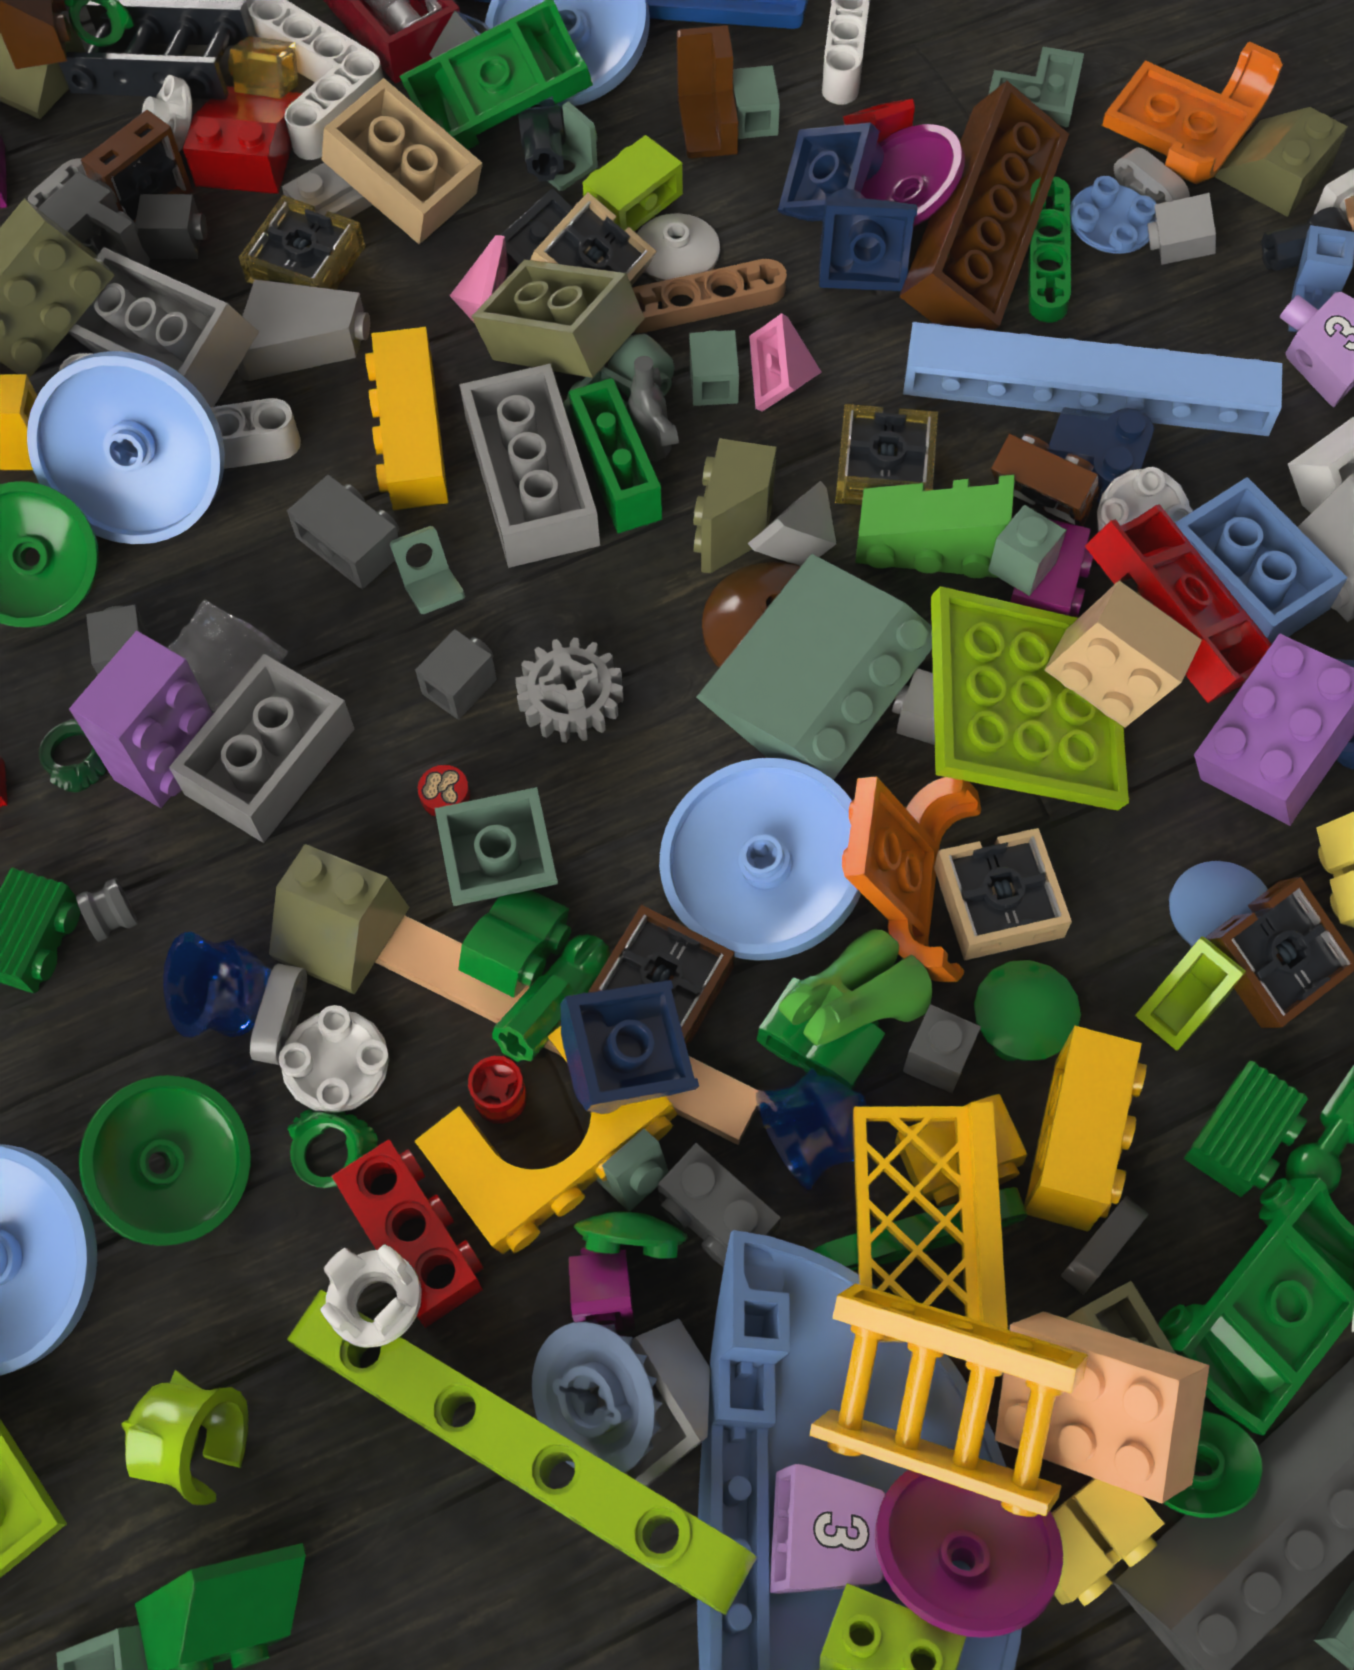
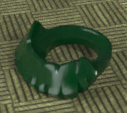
M74 719L57 725L44 737L39 748V760L42 767L51 774V783L68 792H81L88 789L90 785L97 783L99 777L105 774L106 767L93 746L87 758L79 764L61 766L54 762L55 749L64 739L74 735L86 737L80 725Z

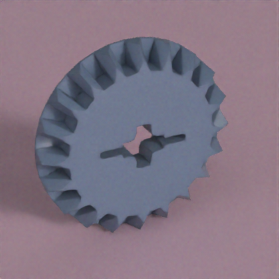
M596 1319L573 1322L554 1331L546 1339L538 1352L532 1374V1397L536 1416L539 1422L625 1473L639 1465L641 1458L654 1448L651 1441L652 1436L661 1428L655 1419V1413L662 1405V1402L653 1396L652 1387L658 1378L647 1375L643 1366L647 1355L636 1354L632 1349V1337L619 1336L614 1324L600 1325ZM597 1385L599 1386V1396L607 1404L600 1408H597V1397L591 1394L589 1390ZM565 1461L570 1466L575 1468L574 1462Z

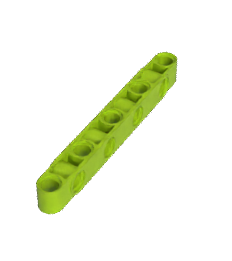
M319 1290L287 1338L290 1343L706 1605L724 1615L727 1614L757 1558L751 1551L401 1337L382 1345L379 1358L373 1365L367 1368H360L362 1355L370 1347L353 1345L336 1333L321 1312L322 1306L326 1304L327 1292ZM358 1312V1314L363 1320L367 1322H374L367 1316ZM466 1402H475L476 1411L473 1419L462 1427H453V1415L456 1409ZM563 1461L574 1462L575 1474L572 1481L561 1489L550 1488L549 1476L552 1469ZM664 1523L677 1525L679 1528V1538L674 1548L662 1554L652 1552L650 1548L652 1532Z

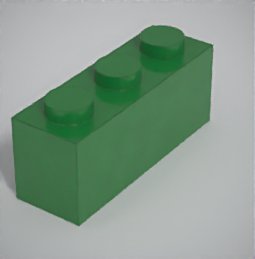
M610 378L568 391L572 427L617 533L662 520L661 486L614 379Z

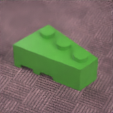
M1015 475L999 476V484L970 487L969 479L953 480V488L929 491H925L923 483L865 488L863 491L855 563L868 564L875 568L898 567L916 569L922 573L946 572L964 574L970 578H997L988 570L996 538L1012 520Z

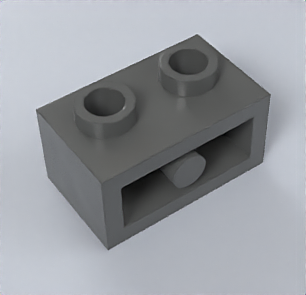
M327 475L287 510L296 538L362 590L395 561L390 542L399 538L397 523L384 510L376 512L367 505L362 495L350 484L343 486L330 475Z
M697 1143L658 1183L659 1201L662 1202L659 1206L661 1211L679 1228L684 1230L688 1226L704 1240L701 1243L703 1249L723 1267L730 1233L733 1230L773 1238L779 1234L781 1217Z

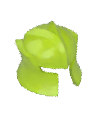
M175 1370L170 1383H160L153 1386L139 1400L129 1419L121 1423L125 1431V1456L129 1477L171 1485L193 1505H208L216 1502V1493L205 1483L191 1476L190 1464L196 1447L199 1428L202 1425L207 1429L203 1451L204 1458L241 1468L246 1448L249 1416L247 1401L240 1391L232 1387L214 1390L201 1389L179 1371Z

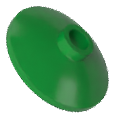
M1203 1411L1194 1472H1203L1208 1476L1194 1475L1191 1486L1168 1499L1163 1504L1180 1513L1201 1518L1226 1516L1246 1506L1256 1495L1262 1479L1261 1455L1251 1436L1230 1419L1212 1412Z

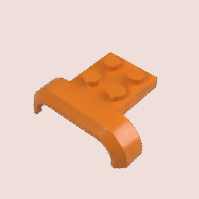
M1249 41L1239 56L1228 84L1223 92L1219 94L1145 60L1106 111L1102 126L1166 155L1165 165L1191 183H1201L1216 175L1255 121L1277 82L1283 64L1277 53Z
M877 776L857 778L855 799L849 805V821L851 824L848 848H845L842 855L844 877L889 920V935L898 942V954L903 959L913 955L924 965L930 979L933 981L958 982L964 975V969L957 963H949L947 961L948 953L942 947H929L936 882L934 865L941 839L946 830L960 819L978 816L981 813L978 791L969 781L943 777L921 789L910 801L907 808H905Z

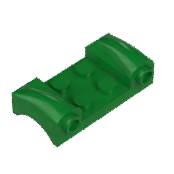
M545 0L400 75L412 103L467 150L480 144L476 136L477 134L543 100L552 97L556 105L593 86L588 67L577 51L554 0Z
M1282 1178L1269 1185L1260 1197V1202L1263 1206L1259 1212V1218L1268 1227L1206 1305L1191 1304L1186 1307L1184 1305H1177L1170 1309L1158 1324L1176 1355L1209 1365L1205 1396L1228 1419L1238 1424L1247 1432L1261 1435L1266 1433L1353 1319L1354 1226L1336 1208L1329 1195L1328 1186L1320 1178H1294L1288 1181Z

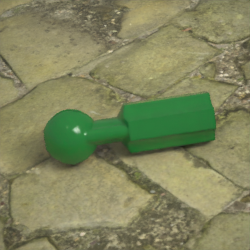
M579 935L567 942L557 961L543 976H539L494 1026L492 1038L498 1043L502 1054L517 1063L520 1060L531 1062L549 1041L547 1036L561 1026L560 1004L565 996L588 993L611 955L610 948L602 939L593 935Z
M1354 1065L1321 1112L1319 1120L1325 1127V1131L1316 1143L1302 1144L1290 1153L1285 1168L1287 1180L1294 1178H1320L1328 1186L1329 1194L1337 1188L1342 1174L1341 1163L1338 1157L1348 1143L1354 1144Z

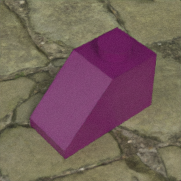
M584 1247L581 1249L580 1256L569 1257L570 1297L574 1323L596 1319L600 1325L614 1324L616 1332L635 1330L626 1250H620V1253H599L587 1250Z

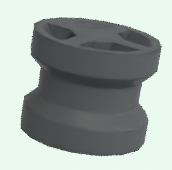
M117 878L105 882L103 889L98 892L90 893L85 891L76 895L81 913L98 942L109 938L111 931L121 926L129 929L138 925V920L131 903Z

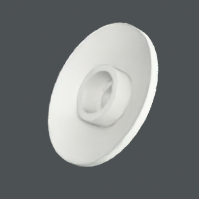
M680 213L662 215L647 222L637 233L657 251L648 268L643 273L658 282L710 271L714 268L719 258L720 243L716 232L708 223L692 215Z

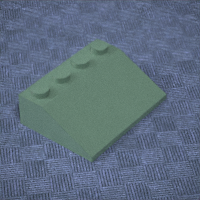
M811 554L696 698L765 757L797 761L821 771L834 780L931 651L932 626L905 602Z

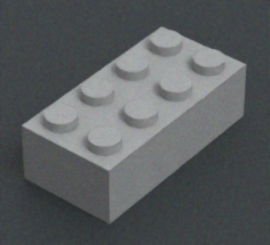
M103 247L98 257L115 276L69 330L68 334L94 353L123 351L137 353L158 360L183 375L202 394L209 406L214 407L259 331L228 303Z
M551 364L459 384L467 425L508 568L600 546L596 507Z

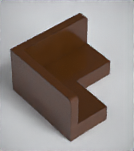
M728 25L681 29L677 31V95L686 154L690 159L738 154V118L733 95V52Z

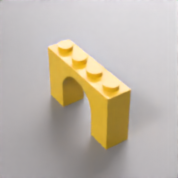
M560 1026L547 1037L567 1062ZM666 1096L622 1105L611 1113L599 1114L591 1111V1120L587 1134L577 1150L557 1165L535 1170L519 1168L505 1162L473 1119L460 1106L427 1130L415 1142L490 1245L502 1254L509 1249L515 1253L528 1246L540 1234L538 1226L550 1216L556 1213L558 1217H561L579 1205L585 1197L582 1191L597 1180V1177H600L602 1181H607L602 1165L642 1129H645L659 1141L671 1130L673 1125L670 1120L677 1116V1113Z

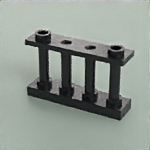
M118 0L127 8L134 24L130 29H125L122 37L117 41L130 42L125 53H106L110 46L97 47L89 45L86 52H66L67 61L59 62L71 93L156 97L166 77L172 75L183 79L190 88L191 98L226 100L229 93L219 67V62L227 46L252 47L257 35L245 0ZM89 1L86 8L96 30L94 37H107L111 33L112 28L107 9L100 4ZM150 43L168 44L163 55H144ZM188 45H208L202 57L183 56Z

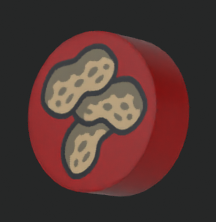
M438 765L432 767L419 780L418 794L421 804L433 816H436L435 808L468 802L470 799L467 778L461 770L454 766Z

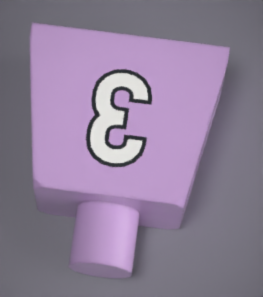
M1335 292L1318 310L1300 295H1297L1280 315L1282 320L1298 331L1285 353L1286 357L1332 407H1335L1354 387V298L1343 292Z
M794 1464L777 1471L770 1593L783 1594L845 1589L846 1583L858 1588L882 1583L884 1574L876 1554L875 1526L885 1492L801 1464Z

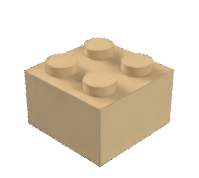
M1118 581L1066 629L1045 671L1059 680L1065 687L1073 690L1097 707L1107 717L1115 720L1123 727H1127L1182 683L1202 640L1121 581Z

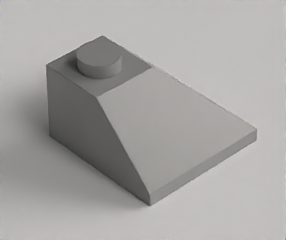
M680 1319L636 1336L632 1340V1349L635 1353L647 1355L643 1366L648 1376L658 1378L652 1387L653 1396L662 1402V1405L655 1413V1419L661 1428L652 1436L651 1441L654 1448L641 1458L639 1465L625 1472L626 1475L646 1487L708 1437L710 1367ZM598 1385L589 1389L590 1393L597 1397V1408L607 1405L606 1401L599 1396Z

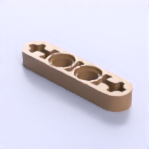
M760 259L633 287L632 289L645 318L633 333H645L774 304L780 301L786 292V269L776 260ZM763 279H767L770 284H766ZM744 283H747V290H744ZM726 285L735 289L736 292L728 297H720L714 294L713 290L718 286ZM677 295H686L692 298L693 302L687 306L679 307L672 304L670 300ZM659 301H662V309H658Z

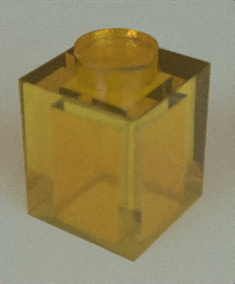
M248 36L230 49L228 67L230 74L233 76L235 92L281 99L299 85L295 42Z

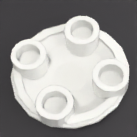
M168 75L156 98L151 96L146 98L142 113L148 109L171 126L180 152L191 124L192 98L190 88L183 79Z
M1155 467L1130 470L1114 479L1103 492L1097 510L1098 530L1100 531L1114 519L1120 525L1126 524L1158 504L1162 506L1174 523L1193 512V510L1189 506V501L1181 485L1167 473Z
M332 1005L324 1008L320 1013L314 1014L295 1028L280 1051L279 1063L284 1083L297 1101L314 1111L335 1114L356 1109L375 1095L386 1078L389 1056L385 1038L373 1022L355 1012H348L342 1006Z

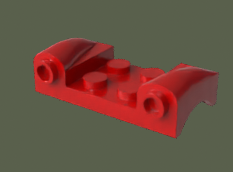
M1160 504L1155 505L1139 517L1123 525H1120L1116 519L1111 520L1085 545L1086 549L1114 584L1118 581L1123 582L1133 578L1137 583L1139 593L1144 599L1202 640L1186 672V676L1207 703L1243 686L1272 645Z

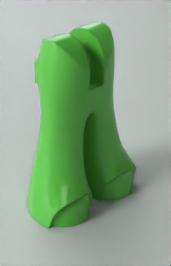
M873 929L865 932L850 943L840 957L824 971L799 982L783 998L778 1008L793 1025L801 1024L810 1019L804 1029V1035L815 1046L836 1040L876 1020L894 1018L903 1022L914 1021L923 1016L929 1008L932 998V984L928 971L913 955H909L894 965L899 952L898 942L887 932Z

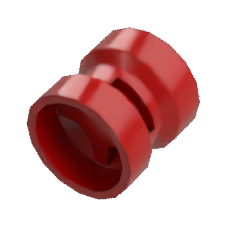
M490 1056L479 1061L471 1070L468 1088L475 1108L483 1119L491 1123L504 1124L513 1121L523 1112L527 1103V1091L520 1068L512 1060L504 1056Z

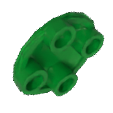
M1032 960L1010 961L991 970L980 983L974 1001L976 1024L981 1026L980 1031L986 1041L993 1046L995 1054L1006 1061H1015L1017 1059L1022 1061L1045 1060L1061 1052L1074 1026L1079 1025L1081 1018L1078 996L1067 978L1051 966Z
M619 1211L592 1216L577 1222L574 1226L577 1232L583 1235L587 1250L599 1253H620L621 1244L644 1246L643 1254L646 1256L666 1259L677 1258L678 1245L683 1244L688 1236L663 1220L636 1212Z

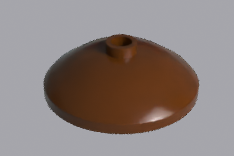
M762 562L748 565L725 577L714 588L704 607L702 634L705 647L711 659L719 668L800 566L786 562Z

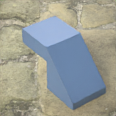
M1310 225L1291 301L1297 295H1300L1319 310L1335 292H1342L1353 267L1354 232ZM1288 324V331L1298 332Z

